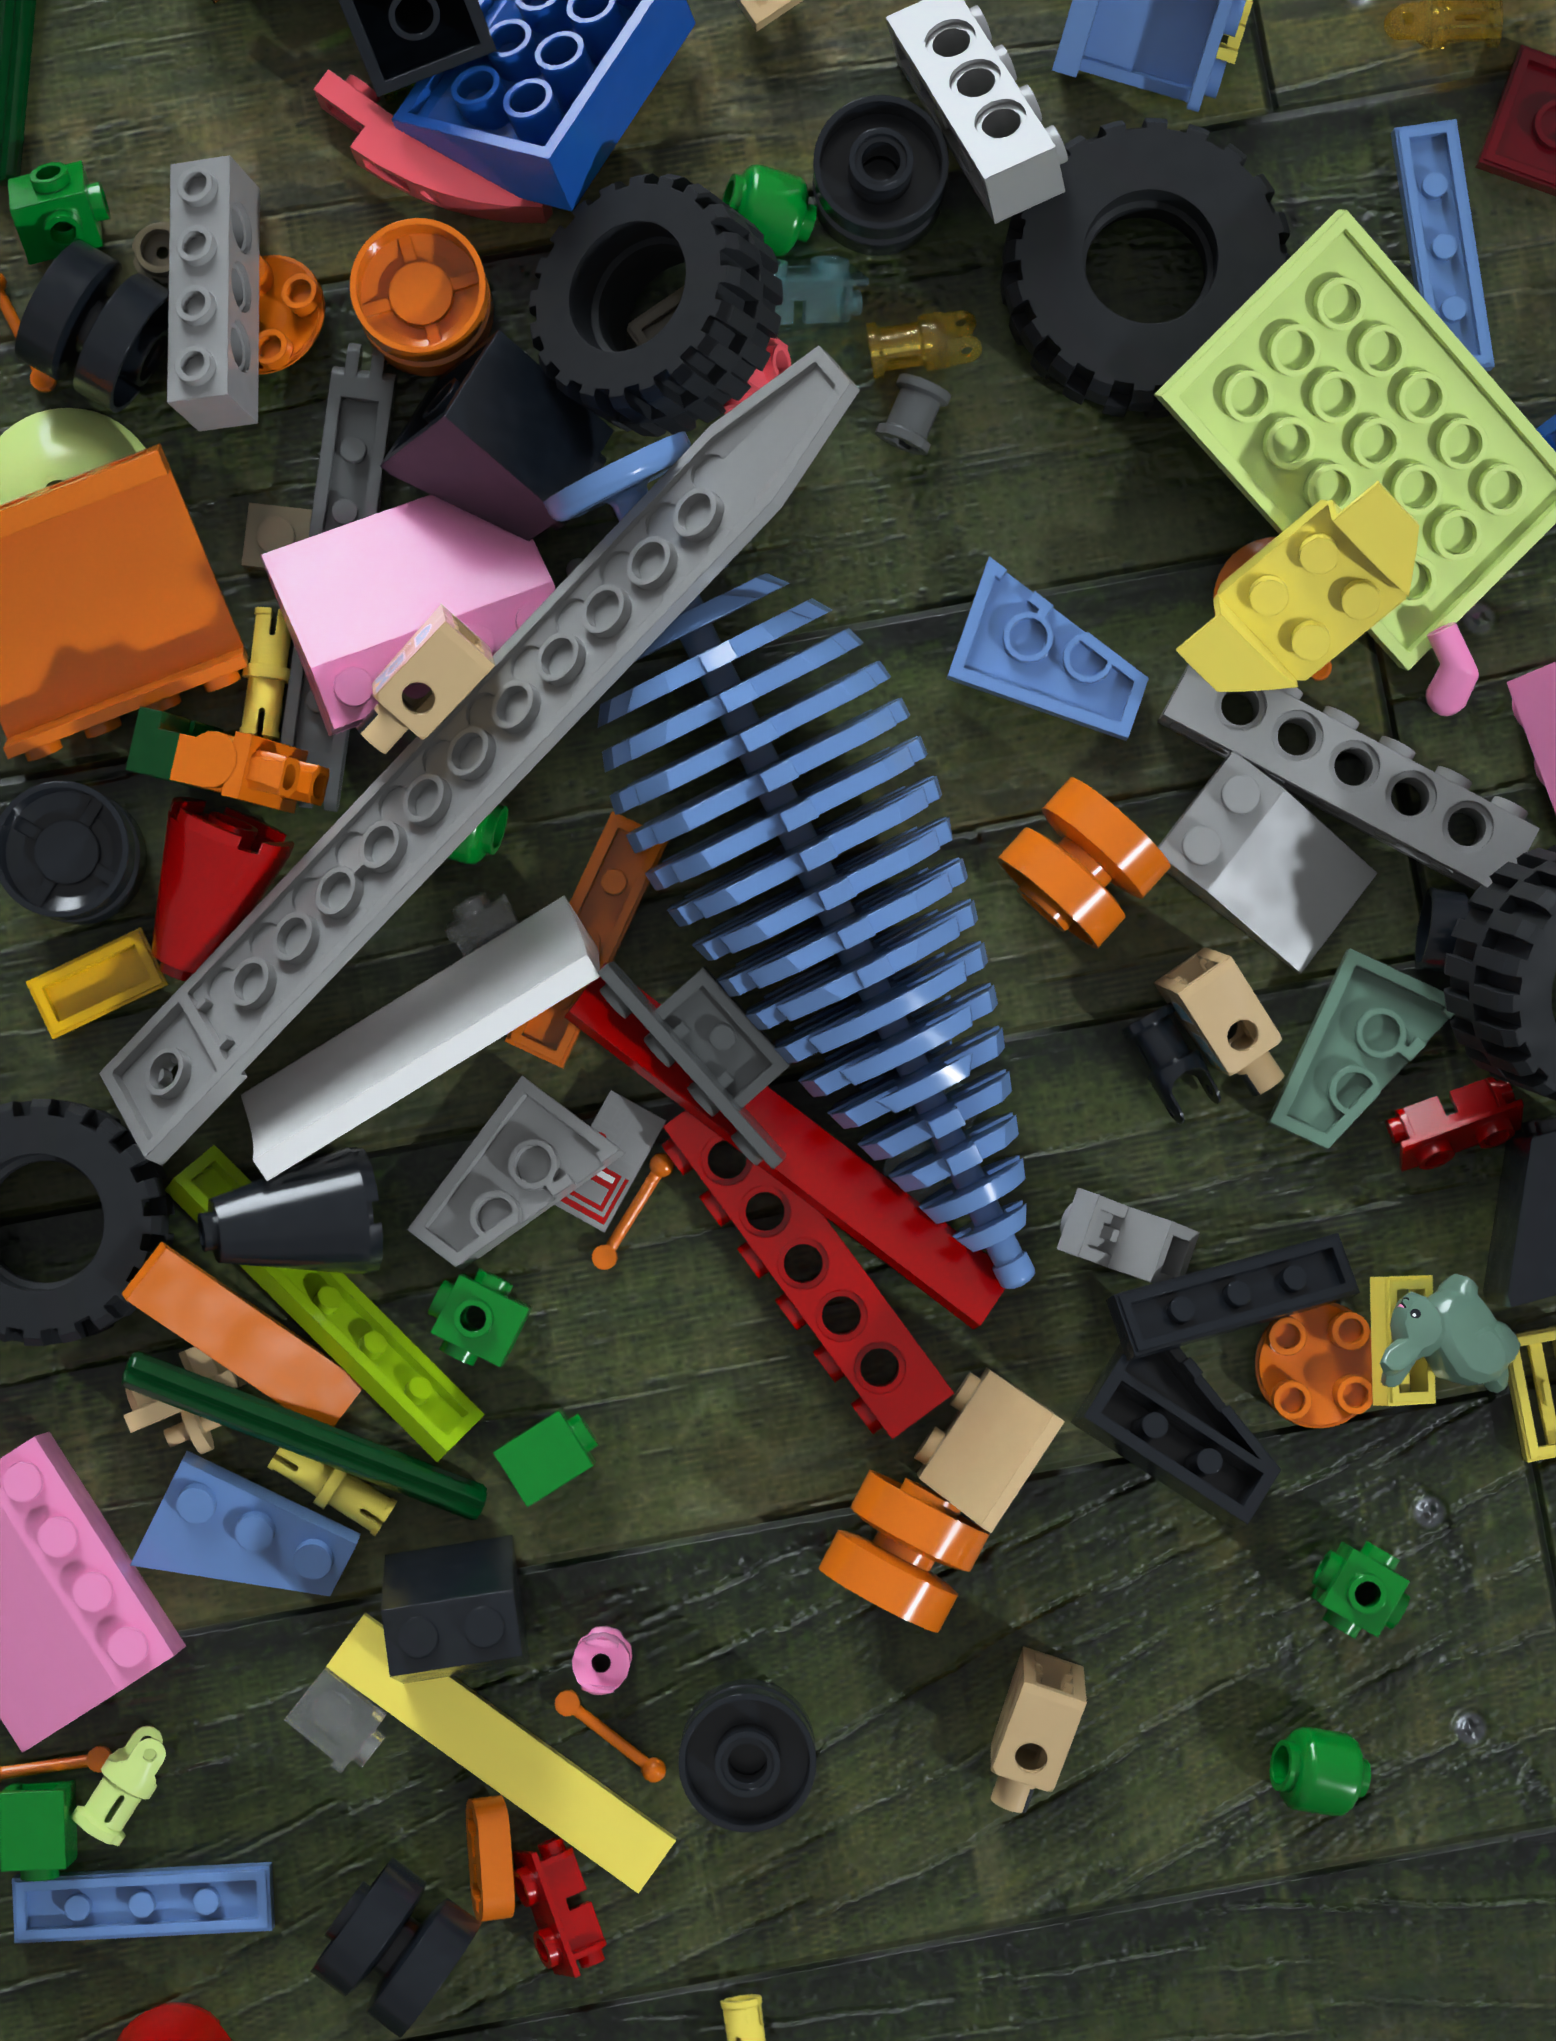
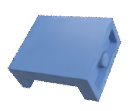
M1072 0L1052 71L1076 78L1080 70L1187 103L1186 109L1199 112L1204 96L1216 99L1227 61L1216 58L1223 34L1235 37L1246 0Z

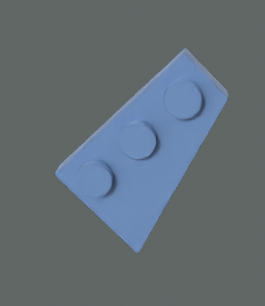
M989 556L947 679L1126 741L1130 735L1149 678L1092 634L1080 629L1054 609L1053 604L1036 591L1033 593L1007 573V569Z
M186 1451L130 1566L331 1596L358 1543L361 1533Z

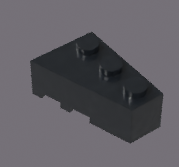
M1120 1342L1070 1423L1228 1527L1235 1528L1248 1525L1279 1475L1280 1467L1231 1406L1225 1405L1201 1375L1203 1371L1191 1356L1187 1357L1180 1347L1127 1361Z

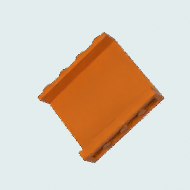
M160 443L0 505V724L7 738L3 746L7 759L21 754H25L28 762L41 759L62 749L63 745L60 740L83 730L87 738H94L120 727L122 721L119 716L135 711L140 706L165 711L182 702L179 695L181 692L202 684L206 692H212L227 687L241 679L238 670L248 667V653Z

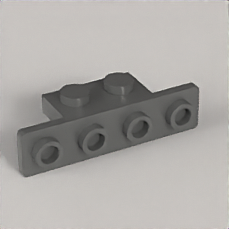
M614 961L607 963L598 971L600 977L606 982L600 989L606 1001L623 1018L626 1019L633 1013L650 1032L643 1038L649 1049L668 1068L675 1062L682 1067L693 1080L687 1087L689 1093L712 1117L719 1111L724 1114L737 1129L731 1135L732 1141L754 1165L757 1166L761 1161L765 1160L772 1169H775L787 1155L744 1106L792 1063L788 1064L774 1049L777 1047L776 1044L763 1030H758L745 1016L748 1013L734 997H729L717 978L706 966L698 971L662 1005L656 1008Z

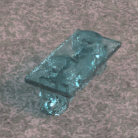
M817 256L811 259V266L789 267L787 261L777 259L778 273L774 275L782 280L783 303L782 305L775 306V313L781 316L780 325L793 324L794 301H803L802 321L805 324L845 323L850 321L851 316L861 315L863 307L862 295L860 290H853V286L869 285V279L852 264H849L847 258L840 256Z

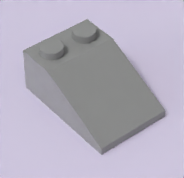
M1235 751L1224 759L1158 846L1171 865V868L1166 872L1168 875L1298 974H1301L1377 875L1373 868L1290 793Z

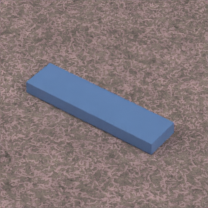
M1457 119L1396 127L1391 132V140L1414 288L1486 372L1491 371L1495 364Z
M272 1862L60 1872V1877L45 1881L20 1880V1874L12 1878L14 1944L272 1931L275 1927Z

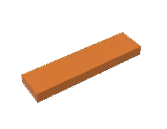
M613 811L569 902L598 947L600 968L605 962L609 963L615 960L650 885V881L645 873L659 865L670 842L668 840L661 844L658 843L642 852L634 853L626 835L642 825L620 814L615 815ZM586 986L509 1032L505 1042L564 1069L581 1032L578 1027L564 1018V1016Z
M162 1241L122 1292L126 1301L289 1410L334 1427L363 1389L334 1359Z

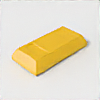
M142 927L26 981L53 1040L169 985L164 973L159 970L160 965L157 959L151 954V946Z

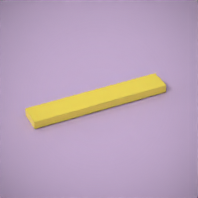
M366 1612L327 1664L326 1668L638 1894L676 1842V1837L456 1677L450 1676L405 1684L391 1678L383 1624Z

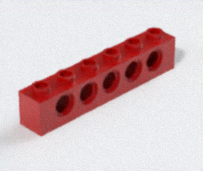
M684 1110L663 1126L671 1137L661 1144L667 1155L683 1176L694 1169L708 1188L707 1191L699 1196L703 1204L720 1227H723L731 1220L746 1240V1242L737 1247V1250L759 1279L770 1272L784 1293L776 1298L775 1302L797 1331L806 1324L809 1325L822 1343L821 1346L813 1351L814 1355L835 1383L846 1376L860 1397L850 1404L873 1435L884 1428L891 1439H894L955 1394L824 1215L760 1166L754 1165L747 1157L746 1165L738 1176L724 1179L715 1175L709 1166V1154L716 1144L726 1140L688 1111ZM761 1192H769L776 1195L784 1206L782 1221L778 1226L770 1230L755 1228L749 1222L746 1215V1207L749 1200ZM800 1244H807L817 1249L822 1259V1266L818 1275L804 1282L792 1279L784 1268V1259L787 1252L792 1247ZM838 1296H845L854 1300L860 1312L856 1326L845 1333L831 1331L825 1326L822 1319V1312L826 1303ZM882 1348L889 1350L896 1357L897 1371L894 1377L887 1383L872 1384L864 1379L861 1374V1361L873 1349Z

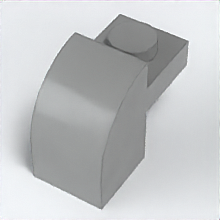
M1077 1188L1073 1203L1067 1207L1062 1216L1060 1225L1061 1237L1057 1249L1153 1284L1186 1274L1200 1232L1171 1220L1128 1207L1099 1194Z

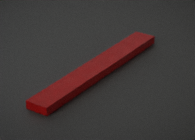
M599 977L589 983L565 1014L564 1018L739 1150L731 1139V1135L737 1131L732 1123L721 1111L713 1117L709 1115L689 1093L687 1087L693 1082L691 1077L677 1062L670 1068L664 1065L644 1042L643 1038L650 1032L633 1013L626 1019L623 1018L606 1001L600 992V989L606 982ZM641 990V992L649 999V1001L656 1008H658L661 1005L652 997H650L647 993ZM768 1086L744 1106L787 1155L775 1169H772L765 1160L761 1161L758 1166L974 1330L982 1325L1005 1288L1000 1286L992 1270L994 1265L989 1255L982 1250L972 1252L952 1237L957 1232L946 1222L936 1224L918 1207L921 1203L904 1192L899 1186Z

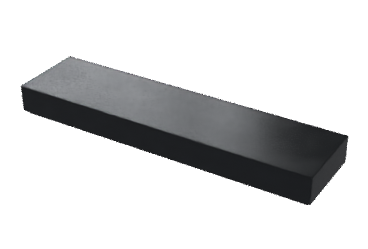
M1338 1233L1117 1293L1108 1298L1106 1302L1126 1359L1131 1361L1347 1300L1359 1294L1360 1291Z

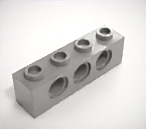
M922 0L886 17L898 65L927 113L940 128L947 146L995 224L1066 192L1060 165L1068 161V156L1061 136L1054 125L1044 128L1041 124L1042 114L1033 91L1027 84L1021 87L1017 86L1015 82L1017 76L1012 60L1002 44L993 47L990 43L992 41L991 32L985 16L978 5L968 8L964 0Z
M230 155L171 164L167 403L198 431L258 424L260 188Z

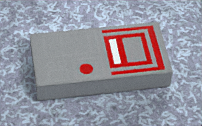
M610 1090L591 1127L626 1154L554 1205L605 1233L667 1121Z

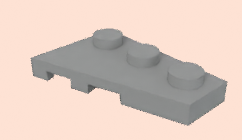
M521 1076L407 1230L453 1266L464 1270L626 1153L527 1078Z

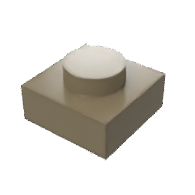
M249 503L241 564L243 568L266 572L260 557L261 554L309 538L312 510Z

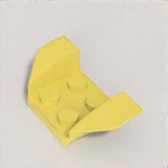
M1379 481L1374 483L1343 510L1333 500H1320L1220 584L1217 591L1218 594L1213 599L1216 616L1176 648V651L1217 692H1246L1298 687L1297 680H1308L1406 600V595L1409 597L1417 551L1418 522Z

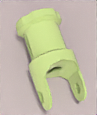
M152 1726L138 1728L124 1747L110 1754L101 1768L104 1776L85 1806H77L72 1813L71 1818L96 1839L109 1845L120 1846L126 1836L122 1830L141 1799H150L157 1788L155 1775L166 1757L163 1738L158 1729ZM144 1736H150V1737H151V1738H146V1739H144V1740L141 1741V1739H142Z

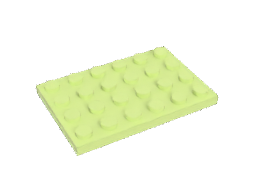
M1338 209L1154 394L1279 534L1320 500H1333L1343 510L1377 481L1418 522L1417 551L1409 597L1406 595V600L1367 631L1397 666L1407 671L1432 648L1427 637L1430 632L1448 623H1457L1556 524V452L1348 210Z

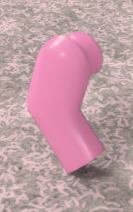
M1451 622L1427 635L1440 666L1426 689L1425 697L1432 711L1441 716L1454 715L1466 706L1479 677L1478 668L1456 622Z

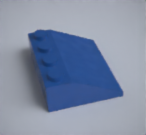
M478 0L497 51L418 81L391 120L396 129L515 196L573 211L696 23L687 0Z

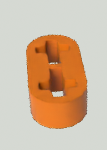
M502 1795L468 1799L466 1804V1832L471 1899L476 1919L484 1922L512 1918L515 1908L510 1823L505 1800Z

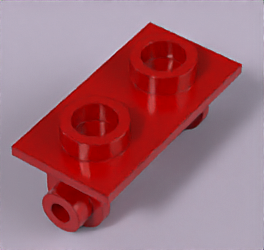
M1490 1076L1449 1091V1098L1456 1111L1454 1114L1446 1116L1438 1096L1395 1110V1117L1385 1120V1124L1393 1144L1400 1143L1399 1167L1401 1172L1417 1166L1422 1170L1433 1169L1447 1163L1455 1156L1456 1152L1478 1144L1481 1148H1492L1508 1141L1514 1136L1515 1131L1521 1129L1524 1107L1522 1099L1515 1101L1510 1083L1502 1080L1496 1081L1494 1077Z
M558 1836L537 1845L541 1856H538L537 1852L516 1850L512 1852L517 1868L513 1871L514 1889L521 1903L525 1907H531L538 1927V1931L533 1934V1939L542 1963L546 1968H552L556 1975L576 1978L581 1975L576 1960L579 1961L581 1968H587L605 1960L602 1948L607 1943L591 1901H586L570 1909L568 1907L566 1898L580 1893L587 1888L572 1846L565 1847L563 1839Z

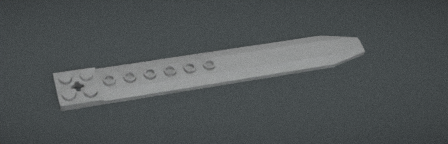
M818 345L711 424L493 655L495 666L427 738L422 740L417 736L203 962L196 972L186 980L102 1069L99 1074L145 1159L161 1166L168 1161L247 1078L244 1070L782 508L860 391L823 348ZM175 1065H178V1071L173 1080L171 1070Z

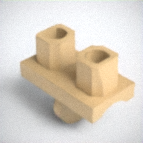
M196 1347L178 1353L184 1368L188 1371L235 1389L247 1384L245 1380ZM125 1388L132 1412L123 1416L130 1433L181 1413L183 1422L163 1430L169 1446L173 1447L191 1439L200 1454L214 1449L211 1430L222 1425Z

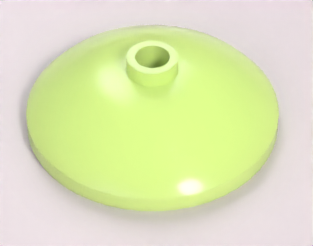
M57 408L35 413L15 423L0 436V505L146 448L130 430L112 418L98 412L79 408Z

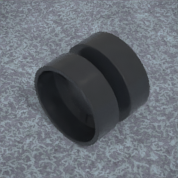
M872 95L846 104L826 122L818 136L814 150L812 196L813 203L817 206V216L822 226L839 244L860 254L886 256L911 248L921 241L932 229L942 208L949 167L948 150L944 136L932 117L916 104L900 97Z
M77 240L58 255L36 287L19 325L15 342V354L19 360L55 380L65 378L75 369V391L111 412L118 413L125 409L140 393L165 354L168 346L169 289L140 273L130 276L121 284V263L86 242Z
M71 781L45 782L19 794L1 814L0 883L5 891L24 908L62 923L88 925L113 917L123 910L138 893L147 866V850L143 834L135 819L127 810L98 791Z
M739 1679L717 1686L696 1703L686 1720L679 1751V1775L686 1796L703 1817L715 1825L731 1831L759 1832L785 1822L800 1809L807 1799L816 1774L815 1738L807 1713L790 1693L767 1681Z
M392 1857L371 1886L364 1881L361 1883L324 1935L331 1941L310 1972L344 1997L351 1993L372 1971L380 1976L381 1979L369 2000L366 2013L401 2038L451 1973L482 1923L449 1898L439 1903L421 1923L411 1917L424 1893L427 1882Z

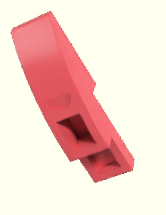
M328 69L313 89L320 107L358 134L350 146L356 164L385 183L422 201L449 211L481 219L512 223H546L553 214L552 206L519 198L396 129L391 120L393 115L377 104L380 97H377L376 92L358 77L350 74L344 81Z

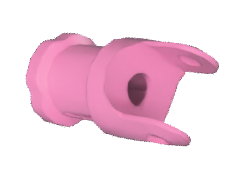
M599 1626L591 1629L587 1635L579 1640L572 1658L573 1673L577 1682L581 1685V1689L593 1695L613 1693L628 1675L633 1658L632 1646L623 1637L621 1631L616 1628ZM603 1653L609 1657L611 1665L607 1671H596V1662L592 1660L595 1655Z

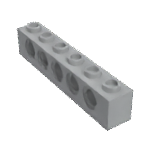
M1188 664L1157 723L1223 758H1226L1233 751L1237 752L1290 794L1474 892L1480 886L1488 888L1493 883L1489 876L1507 862L1517 864L1516 858L1528 852L1540 829L1525 821L1529 813L1516 803L1499 796H1494L1490 802L1469 791L1472 782L1463 775L1443 766H1438L1436 771L1433 772L1413 761L1416 753L1405 744L1387 736H1381L1379 742L1356 731L1359 722L1347 713L1331 706H1325L1323 712L1300 701L1303 692L1297 687L1246 692H1217ZM1228 694H1240L1246 697L1253 708L1251 722L1245 725H1236L1229 722L1224 717L1221 709L1223 697ZM1292 723L1299 725L1305 730L1309 739V746L1305 754L1292 755L1282 749L1278 741V731L1281 725ZM1339 754H1353L1361 760L1364 765L1365 775L1360 785L1345 784L1337 777L1334 764ZM1406 783L1417 790L1421 804L1416 815L1407 816L1395 809L1391 800V792L1395 784ZM1453 813H1463L1474 821L1477 834L1471 846L1460 845L1450 837L1448 822Z

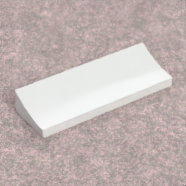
M560 897L241 1094L252 1133L253 1162L266 1181H269L599 978L600 962L598 947L566 897Z

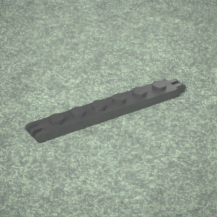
M349 343L345 367L333 366L309 537L380 513L385 470L380 465L388 454L397 389V374L386 373L387 361L375 348L373 349L370 371L361 370L363 344ZM294 646L280 743L309 751L306 763L329 768L330 775L323 801L324 811L338 812L350 729L332 736L328 735ZM298 801V805L301 808H313V804Z

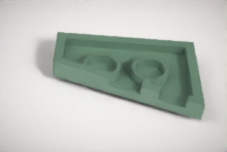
M1351 948L1347 949L1267 1123L1323 1149H1329L1380 1095L1382 1089L1408 1062L1412 1061L1446 1021L1455 1015L1446 1009L1444 992Z

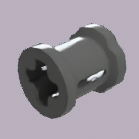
M902 373L896 382V386L900 391L887 422L879 423L875 434L881 440L896 448L912 454L926 456L931 446L927 441V437L940 407L948 406L951 394L931 381L915 375Z

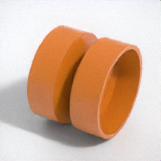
M410 218L396 221L374 233L358 252L350 275L352 305L371 346L381 353L387 363L394 368L417 376L442 375L488 338L493 323L494 305L481 259L473 245L453 227L440 221L426 218Z
M1070 777L1042 808L1047 821L1062 840L1056 844L1043 834L1025 827L1001 853L997 861L1008 876L1019 886L1017 892L1043 918L1060 931L1065 932L1068 930L1087 945L1098 949L1126 918L1119 903L1105 888L1109 882L1124 892L1143 899L1171 868V865L1155 843L1124 813L1090 786L1074 777Z
M869 1470L850 1508L858 1517L878 1531L872 1540L852 1532L838 1530L818 1569L838 1584L878 1607L926 1630L939 1633L958 1597V1593L931 1571L934 1563L937 1562L957 1570L971 1572L990 1533L960 1515L961 1511L935 1491L908 1478H905L902 1484L879 1472Z

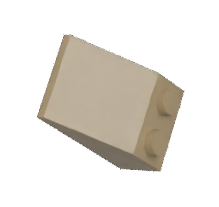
M986 1367L980 1378L971 1372L967 1375L949 1404L958 1410L945 1431L936 1426L932 1428L914 1458L922 1463V1466L916 1473L921 1481L980 1527L992 1533L1065 1421L1049 1408Z

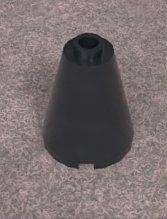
M344 1147L286 1169L269 1181L262 1178L210 1198L208 1200V1212L198 1213L197 1217L199 1240L203 1252L213 1251L216 1261L224 1264L362 1275L380 1270L383 1257L382 1222L374 1223L372 1202L379 1201L372 1166L366 1151L362 1147Z

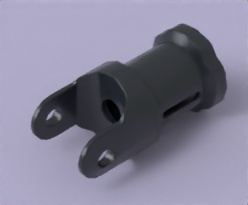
M1170 1002L1123 1028L1121 1032L1125 1038H1133L1151 1070L1147 1078L1170 1116L1178 1124H1183L1185 1122L1183 1112L1172 1094L1173 1084L1179 1076L1190 1074L1197 1077L1207 1096L1215 1104L1220 1103L1221 1096L1197 1049L1190 1050L1171 1017L1175 1009Z

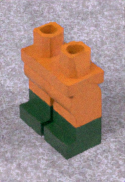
M141 706L125 769L293 814L295 813L297 801L318 806L322 805L330 775L329 768L306 763L309 751L238 731L235 732V736L223 733V729Z

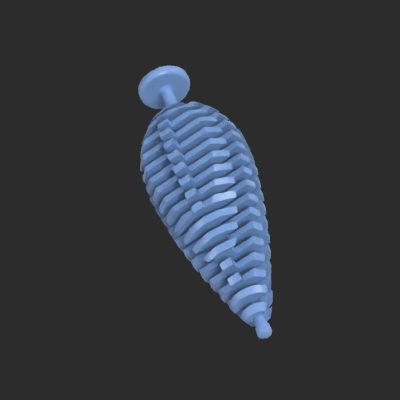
M681 431L654 442L565 487L550 496L543 503L549 515L554 520L561 522L574 519L605 504H609L620 522L648 492L647 484L664 475L691 446L689 438L685 431ZM765 573L705 603L699 594L637 659H642L680 640L689 660L600 704L598 728L697 678L700 679L708 697L602 751L605 772L610 771L718 717L727 734L611 794L610 799L615 815L657 798L739 757L745 771L644 823V825L629 832L626 837L634 853H638L658 843L661 844L682 835L756 797H759L763 808L663 860V863L649 869L645 875L656 891L662 890L679 881L683 882L711 870L776 836L779 837L782 845L776 847V849L705 884L685 896V899L671 905L667 911L678 926L690 925L703 917L706 919L737 906L798 875L800 882L728 919L710 930L711 933L697 939L692 946L708 961L716 960L730 952L733 954L767 940L816 914L818 915L819 919L763 947L738 962L736 967L721 974L717 979L729 997L740 996L756 987L760 989L801 972L837 953V956L802 973L765 995L764 1000L746 1009L748 1014L745 1016L758 1030H765L787 1019L791 1022L833 1004L794 1027L795 1031L777 1039L774 1042L777 1047L774 1049L789 1064L799 1062L817 1052L823 1054L849 1043L824 1058L826 1062L806 1071L798 1081L813 1097L829 1095L850 1083L855 1086L872 1079L859 1087L862 1089L861 1091L835 1103L827 1112L843 1129L860 1127L889 1111L897 1113L910 1107L911 1112L866 1134L858 1145L876 1161L892 1158L931 1138L933 1144L929 1145V1149L900 1163L888 1176L904 1192L929 1187L950 1176L951 1183L930 1195L918 1207L936 1224L951 1221L968 1214L971 1222L960 1228L952 1237L972 1252L986 1249L994 1265L992 1270L1002 1288L1015 1289L1029 1282L1035 1274V1267L1027 1251L1022 1250L1015 1236V1233L1026 1225L1027 1203L1023 1205V1200L1001 1207L997 1199L1015 1189L1025 1180L1023 1158L1020 1159L1019 1155L983 1167L979 1164L983 1162L982 1159L1007 1147L1019 1135L1016 1115L1013 1116V1112L990 1117L965 1131L961 1128L966 1125L965 1120L1003 1102L1012 1092L1010 1072H1006V1069L988 1072L946 1094L943 1092L944 1089L970 1076L972 1069L998 1057L1005 1048L1003 1028L999 1029V1025L983 1028L953 1044L952 1040L948 1041L972 1027L974 1020L995 1009L998 1001L994 984L976 985L952 998L951 995L934 1001L967 981V976L985 967L988 963L984 942L981 943V941L967 943L947 954L942 952L911 965L959 937L961 931L975 925L978 920L974 900L966 899L958 901L940 911L935 909L869 939L875 936L876 933L923 910L951 893L952 888L964 883L968 878L963 858L957 857L946 860L931 869H928V867L852 903L850 901L858 893L910 868L941 849L940 846L952 841L950 817L938 818L919 828L917 826L881 841L834 866L830 861L838 857V854L902 823L927 808L928 804L938 800L942 796L937 776L923 778L907 787L903 786L884 794L814 829L811 823L812 820L819 817L818 815L895 777L915 765V762L925 758L928 753L921 736H916L891 748L883 749L796 792L791 781L799 778V775L877 737L896 726L897 723L907 719L910 713L902 697L897 698L873 710L871 709L778 755L771 741L864 694L891 678V675L881 661H876L759 718L751 701L826 664L864 642L848 628L740 680L731 661L832 611V609L811 598L722 643L712 623L790 583Z

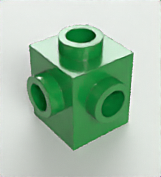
M82 160L69 164L61 162L46 163L34 169L30 174L8 179L9 210L29 265L57 258L67 246L77 240H82L95 248L103 246L101 221L111 219L110 210L101 182L89 183Z
M479 1268L475 1278L463 1273L458 1276L455 1284L444 1280L427 1314L437 1319L431 1333L444 1339L439 1350L471 1366H474L477 1358L480 1357L498 1367H502L505 1365L533 1307L509 1295L514 1286L512 1283ZM471 1306H478L484 1311L486 1322L482 1328H476L469 1323L467 1313Z
M1343 1541L1336 1552L1328 1551L1317 1567L1312 1579V1584L1316 1588L1311 1597L1327 1608L1322 1620L1356 1639L1361 1628L1377 1638L1385 1626L1393 1629L1402 1618L1410 1601V1596L1404 1593L1410 1581L1394 1572L1400 1560L1368 1541L1365 1542L1361 1551ZM1363 1582H1373L1375 1588L1365 1605L1359 1604L1355 1598L1356 1588Z

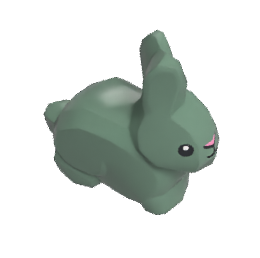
M1453 1274L1447 1277L1439 1285L1437 1291L1428 1297L1411 1291L1398 1300L1390 1322L1393 1343L1385 1349L1380 1362L1383 1370L1381 1383L1386 1387H1396L1401 1384L1415 1362L1424 1357L1434 1375L1438 1378L1466 1386L1483 1384L1489 1391L1499 1393L1508 1385V1366L1516 1358L1521 1344L1516 1334L1506 1323L1497 1321L1488 1306L1478 1296L1479 1287L1467 1276Z

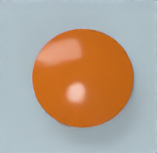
M259 255V375L283 370L303 357L316 341L325 316V298L316 276L301 262L281 255Z
M1331 1303L1272 1320L1264 1330L1255 1354L1256 1380L1266 1402L1284 1419L1307 1428L1337 1426L1368 1410L1373 1403L1371 1328L1365 1318L1343 1305Z

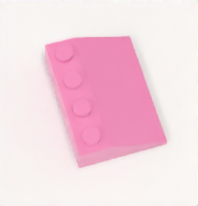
M434 495L419 498L261 554L260 556L329 736L358 726L379 703L373 697L372 683L440 604H443L490 647L493 656L556 589L533 539L527 541ZM415 682L409 684L403 692L410 698L418 699L424 697L431 688L424 683Z
M50 1432L34 1436L0 1458V1719L22 1753L129 1686L186 1647L136 1566H130L132 1560Z

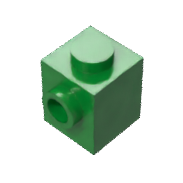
M562 1407L497 1448L493 1454L528 1508L593 1467L596 1460L590 1451L598 1447L599 1444L583 1417L578 1413L569 1418Z
M76 1780L11 1783L0 1791L1 1872L20 1871V1880L23 1881L52 1880L60 1877L59 1869H67L78 1858L77 1824L71 1818L72 1813L76 1809Z

